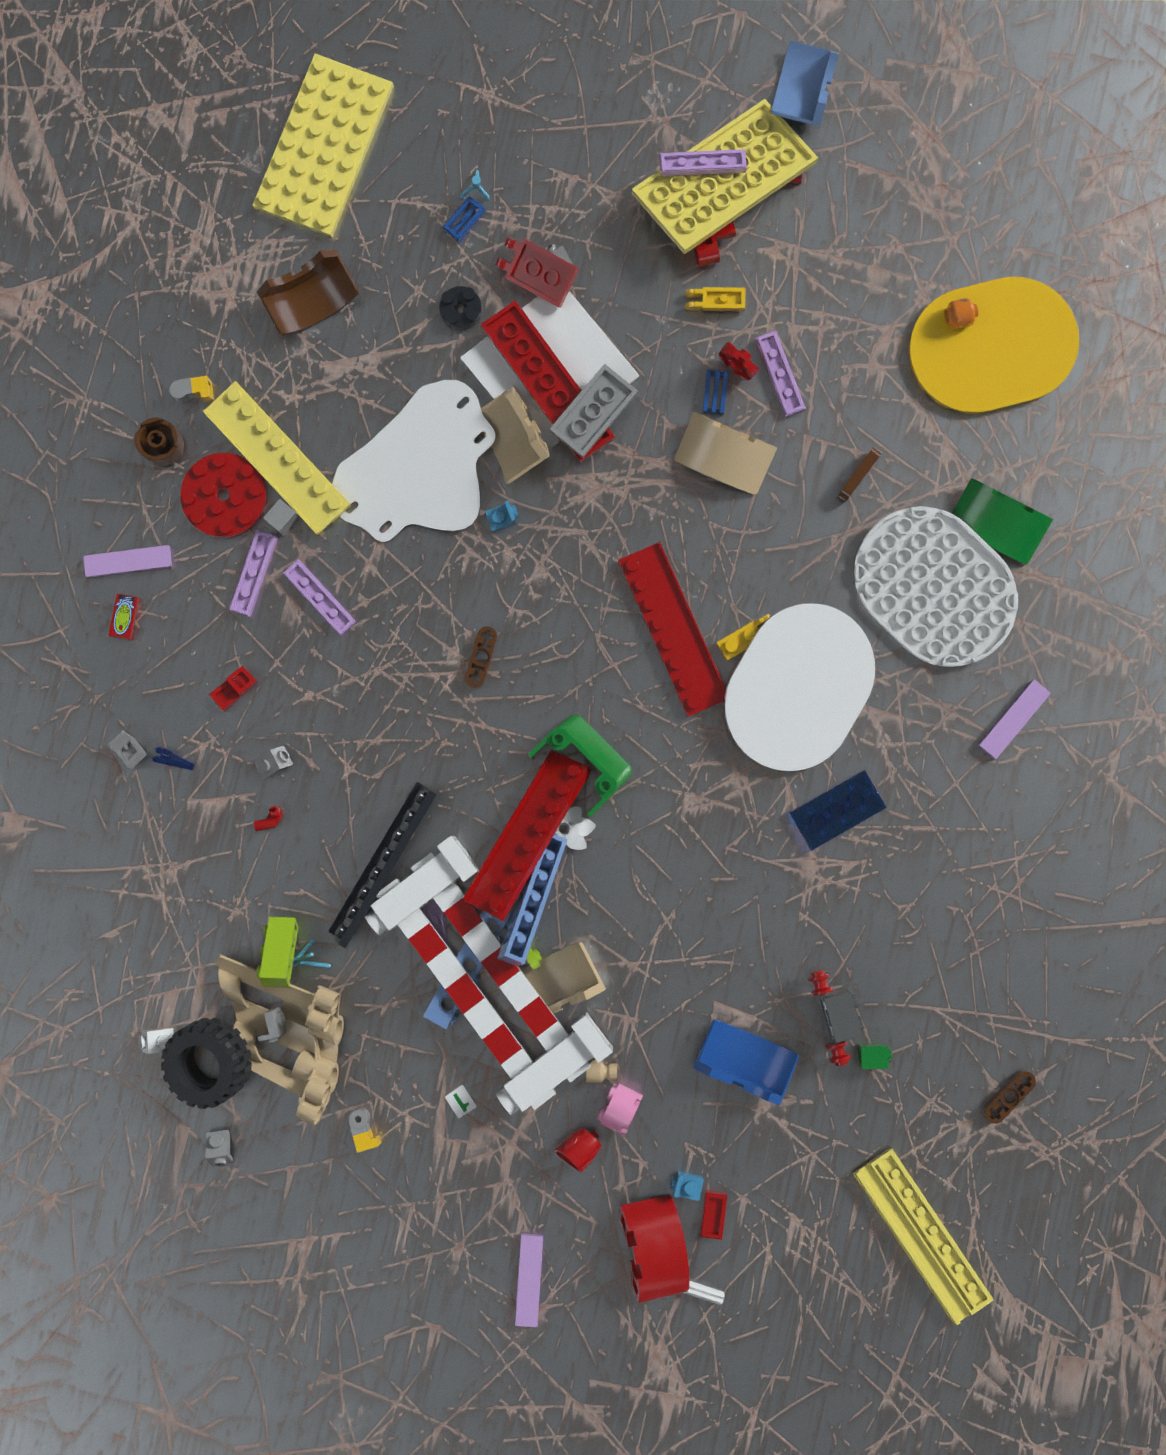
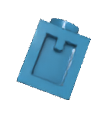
M509 500L505 501L504 505L485 511L493 533L517 524L515 518L519 517L515 504L510 505Z
M678 1171L677 1176L672 1177L670 1184L673 1197L678 1198L680 1196L699 1201L704 1178Z

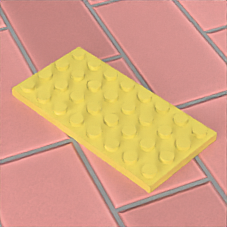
M314 54L252 205L253 208L332 238L394 87L393 82Z
M766 99L687 151L745 149L746 173L661 176L659 170L632 188V195L683 254L695 248L818 162L816 154L782 117L771 114L772 106Z

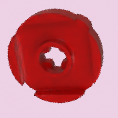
M726 342L718 353L726 367L731 365L735 369L733 373L744 380L752 379L759 371V368L750 360L752 358L751 354L745 349L739 351L730 342Z

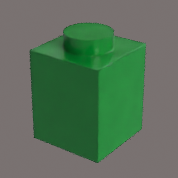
M858 1044V1066L861 1069H889V1063L892 1062V1052L886 1044Z

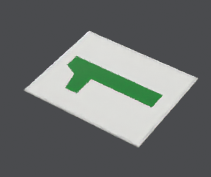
M463 1085L445 1096L458 1119L477 1107Z

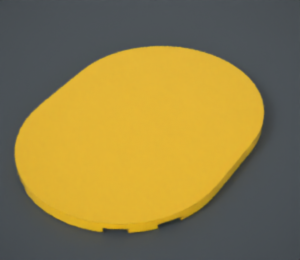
M1025 277L998 278L949 291L932 301L923 310L914 325L909 341V361L913 375L921 389L939 405L964 414L988 413L1040 399L1055 390L1067 378L1075 364L1079 350V330L1075 316L1067 302L1049 286ZM959 299H970L978 307V317H975L973 325L959 329H953L950 325H947L944 310L948 307V304Z

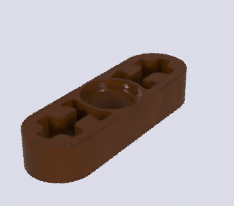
M875 447L871 449L837 497L846 503L880 457L881 451Z
M488 626L481 628L477 634L466 672V682L472 688H479L485 683L496 646L497 633ZM487 631H490L493 637L492 640L489 639L487 642V647H491L490 651L484 647H478L479 644L484 645L485 639L482 637V634H487ZM483 651L487 653L488 659L485 663H478L475 656L478 652ZM473 664L480 668L485 667L484 671L479 670L478 676L481 678V681H476V684H473V680L470 678V675H475L476 668H472Z
M1026 1070L1017 1071L983 1107L985 1119L994 1124L1002 1122L1035 1087L1036 1079L1034 1075ZM1022 1076L1025 1078L1028 1077V1085L1022 1084L1018 1088L1022 1091L1021 1093H1019L1018 1090L1012 1087L1013 1084L1018 1087L1022 1083V1081L1020 1080ZM1007 1091H1013L1015 1094V1099L1011 1103L1004 1101L1003 1096ZM998 1100L1006 1106L1005 1109L1000 1107L996 1111L999 1114L997 1117H989L991 1115L990 1109L996 1110L1000 1106L996 1103Z

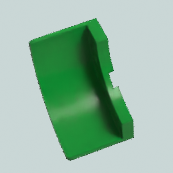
M973 478L970 479L951 513L964 521L991 548L1025 565L1031 560L1053 521L1052 518Z

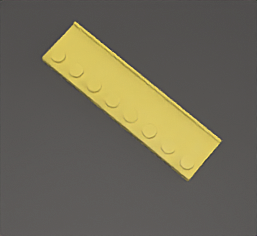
M236 381L203 410L205 415L317 535L322 534L329 524L339 518L351 506L343 495Z
M891 1147L855 1172H852L954 1325H959L961 1320L970 1314H975L994 1300Z

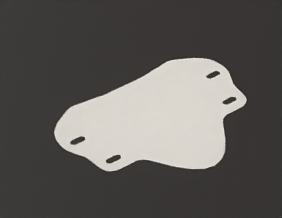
M442 380L419 388L402 411L365 446L342 461L338 466L332 485L350 504L354 501L358 502V507L349 514L345 511L340 517L346 522L362 527L380 542L391 540L405 526L410 524L448 531L461 530L472 525L477 518L480 508L476 462L478 457L495 440V431L483 416L474 391L468 385L458 380ZM464 397L469 398V402L463 408H457L458 402ZM481 432H486V437L476 444L474 439ZM391 521V527L386 532L381 533L379 531L380 527L385 522Z

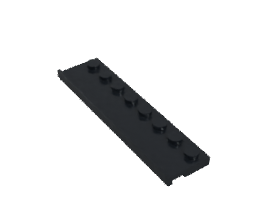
M419 782L415 783L328 930L333 935L337 944L345 949L437 795Z

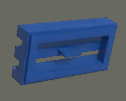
M468 196L442 227L443 231L460 243L484 215L486 209ZM472 204L473 206L471 207V209L463 216L460 222L452 230L451 227L453 226V224L459 219V217L464 213V211L469 207V205ZM478 209V211H477V212L475 213V215L470 219V221L464 226V228L459 232V234H457L458 231L463 227V225L468 221V219H469V218L474 214V212Z
M707 369L703 413L724 415L728 371L720 372V370L711 371V369ZM711 376H714L712 408H708ZM719 377H723L720 409H716Z

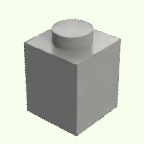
M281 499L263 517L267 522L266 527L274 534L279 532L283 536L300 518Z

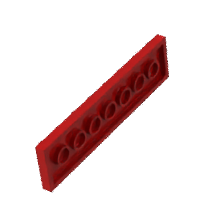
M515 300L483 322L481 328L553 425L582 390ZM608 428L584 458L580 457L572 449L570 450L578 461L582 463L613 441L615 435Z

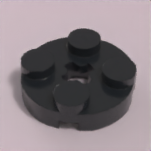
M456 286L442 294L439 311L442 320L453 329L467 330L472 328L481 317L482 304L479 296L472 288ZM458 304L466 305L467 308L463 309V313L455 310Z

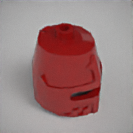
M582 1127L568 1135L554 1150V1153L569 1166L582 1173L593 1162L602 1144L598 1141L599 1135L596 1131L590 1132Z

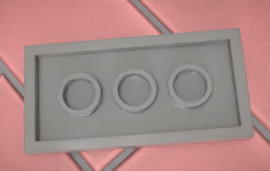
M604 364L549 431L580 457L584 458L638 394V390Z

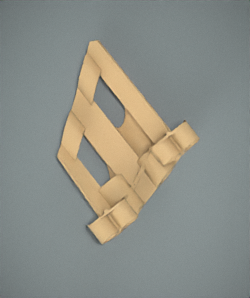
M220 955L215 959L219 967V983L223 994L228 1000H231L237 1020L234 1024V1029L237 1028L241 1032L240 1037L242 1039L245 1038L248 1043L246 1048L247 1050L250 1049L252 1056L249 1058V1061L252 1062L250 1071L300 1096L298 1100L300 1103L294 1117L316 1125L338 1081V1044L344 1028L343 1017L339 1015L341 995L320 985L316 994L290 984L289 988L262 987L260 979L257 978L256 969ZM240 981L283 1000L284 1008L281 1012L284 1013L286 1019V1033L279 1036L280 1040L275 1042L299 1054L292 1071L260 1057L256 1047V1036L268 1032L264 1013L269 1009L245 1000L241 993Z

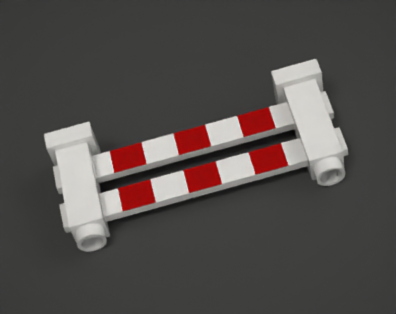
M450 836L437 846L441 851L438 855L435 856L431 852L411 867L414 872L402 882L395 879L379 891L377 895L378 900L371 905L372 909L366 913L365 918L379 936L385 931L393 930L399 926L511 1079L505 1083L504 1088L496 1093L506 1111L513 1115L520 1109L523 1112L530 1106L535 1110L556 1094L553 1089L566 1078L571 1083L592 1066L589 1062L592 1058H595L598 1063L613 1052V1046L587 1012L572 1022L571 1027L573 1031L568 1034L520 968L497 959L502 944L476 909L463 900L464 893L456 884V881L460 878L463 882H468L477 875L480 868L457 837ZM434 899L545 1048L546 1052L534 1061H532L421 911V908Z

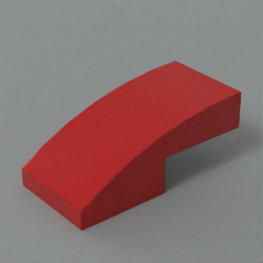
M242 665L229 675L224 683L213 690L209 697L224 712L247 693L257 681Z

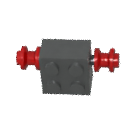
M823 969L811 972V976L807 979L808 982H813L815 988L811 991L812 996H819L828 1034L832 1039L830 1043L825 1045L826 1049L831 1050L832 1053L829 1063H834L835 1066H843L848 1064L847 1060L851 1059V1055L845 1053L844 1046L848 1044L847 1040L861 1037V1030L864 1029L860 1016H857L855 1008H858L857 999L854 994L852 995L850 991L844 988L833 990V987L828 986L826 982L829 973H824Z

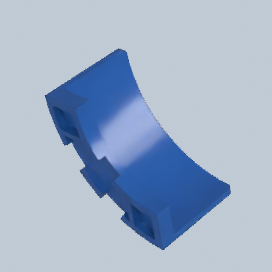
M714 1019L693 1069L728 1084L738 1085L751 1094L780 1105L798 1062L799 1055L757 1035Z

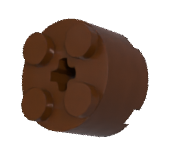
M156 417L141 423V427L135 433L134 443L136 449L144 458L157 466H168L182 458L184 440L181 433L170 422Z

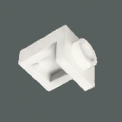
M173 1028L150 1031L142 1030L141 1036H139V1048L146 1054L163 1052L166 1049L165 1044L168 1039L172 1038L174 1034Z

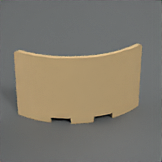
M513 386L481 408L483 416L495 431V440L491 447L501 465L506 484H510L549 457L547 444L540 438L542 433L535 420H529L526 412L528 408Z
M693 412L674 460L725 484L756 495L777 447Z
M582 942L575 943L543 958L540 961L541 966L535 970L530 965L521 969L553 1014L563 1010L562 1005L565 1003L567 1005H574L606 990Z

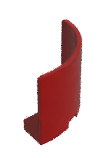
M665 1195L621 1205L619 1221L624 1232L627 1248L632 1247L634 1259L630 1260L631 1286L638 1303L687 1292L690 1279L687 1249L681 1222L672 1197Z

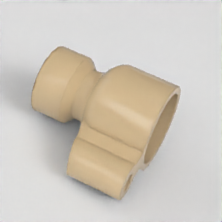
M595 1058L589 1061L592 1066L586 1070V1083H602L604 1079L617 1081V1063H609L605 1066L603 1061L598 1063Z

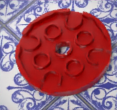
M215 453L197 461L186 473L180 491L181 505L187 519L201 532L216 538H233L248 532L261 519L265 504H267V487L263 476L244 457L233 453ZM221 490L229 491V497L225 501L218 499Z

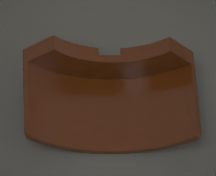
M336 249L320 250L311 260L301 266V272L293 276L290 272L280 277L267 279L258 289L257 294L280 335L292 334L316 325L344 308L359 294L355 282Z

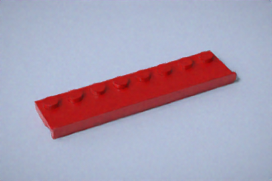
M660 541L619 559L620 567L687 717L724 702L726 688Z
M553 750L549 752L463 897L465 902L504 921L591 773L592 769L589 766L556 753Z

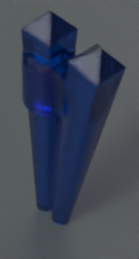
M155 748L156 753L161 755L160 757H153V762L193 770V763L166 748Z

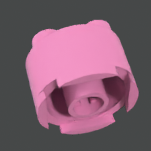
M620 1083L618 1086L614 1084L607 1097L610 1103L608 1106L604 1105L597 1120L601 1121V1125L625 1136L626 1129H628L634 1118L643 1094Z

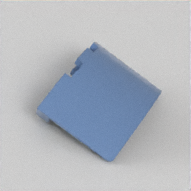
M790 41L771 114L820 126L829 93L825 91L826 84L831 85L839 52Z

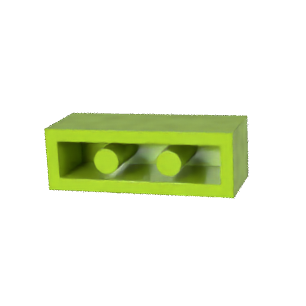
M269 917L268 925L264 926L265 945H261L260 957L262 962L257 967V978L260 979L262 987L289 988L299 928L296 918Z

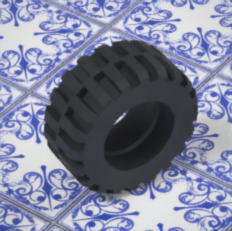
M202 1018L178 1030L172 1035V1038L168 1039L165 1044L166 1049L163 1050L161 1056L164 1059L161 1062V1070L165 1072L163 1078L170 1086L168 1089L171 1093L175 1092L178 1100L181 1102L185 1100L187 1102L186 1105L191 1107L197 1105L199 1109L214 1108L221 1103L223 1104L244 1087V1083L248 1081L250 1076L248 1071L252 1068V1062L249 1061V1058L252 1056L250 1049L247 1050L246 1048L248 1044L246 1039L240 1037L241 1032L237 1028L233 1030L230 1023L226 1021L221 1023V1020L217 1018H212L211 1020L209 1018ZM196 1046L208 1049L216 1057L219 1064L218 1080L210 1079L198 1070L194 1060Z

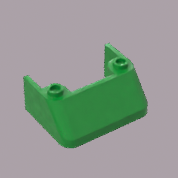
M571 715L554 728L528 756L533 759L547 744L554 750H563L570 743L586 756L602 772L595 781V791L602 799L587 813L591 817L630 778L632 770L630 765L581 716Z

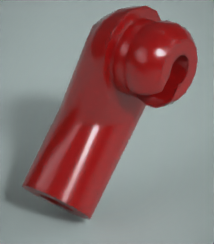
M277 806L270 807V812L266 819L254 821L255 831L277 827L282 818V810Z

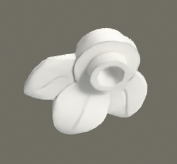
M581 807L569 808L559 827L561 825L567 826L566 833H561L559 827L555 832V835L567 839V846L575 850L587 848L584 837L590 834L596 827L591 820L581 817Z

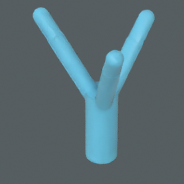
M475 170L472 184L459 195V198L462 199L473 189H478L487 200L490 199L489 195L480 185L479 170Z
M311 939L300 953L294 957L292 967L304 965L330 968L331 965L304 961L314 956L312 952L304 955L315 942L314 939Z

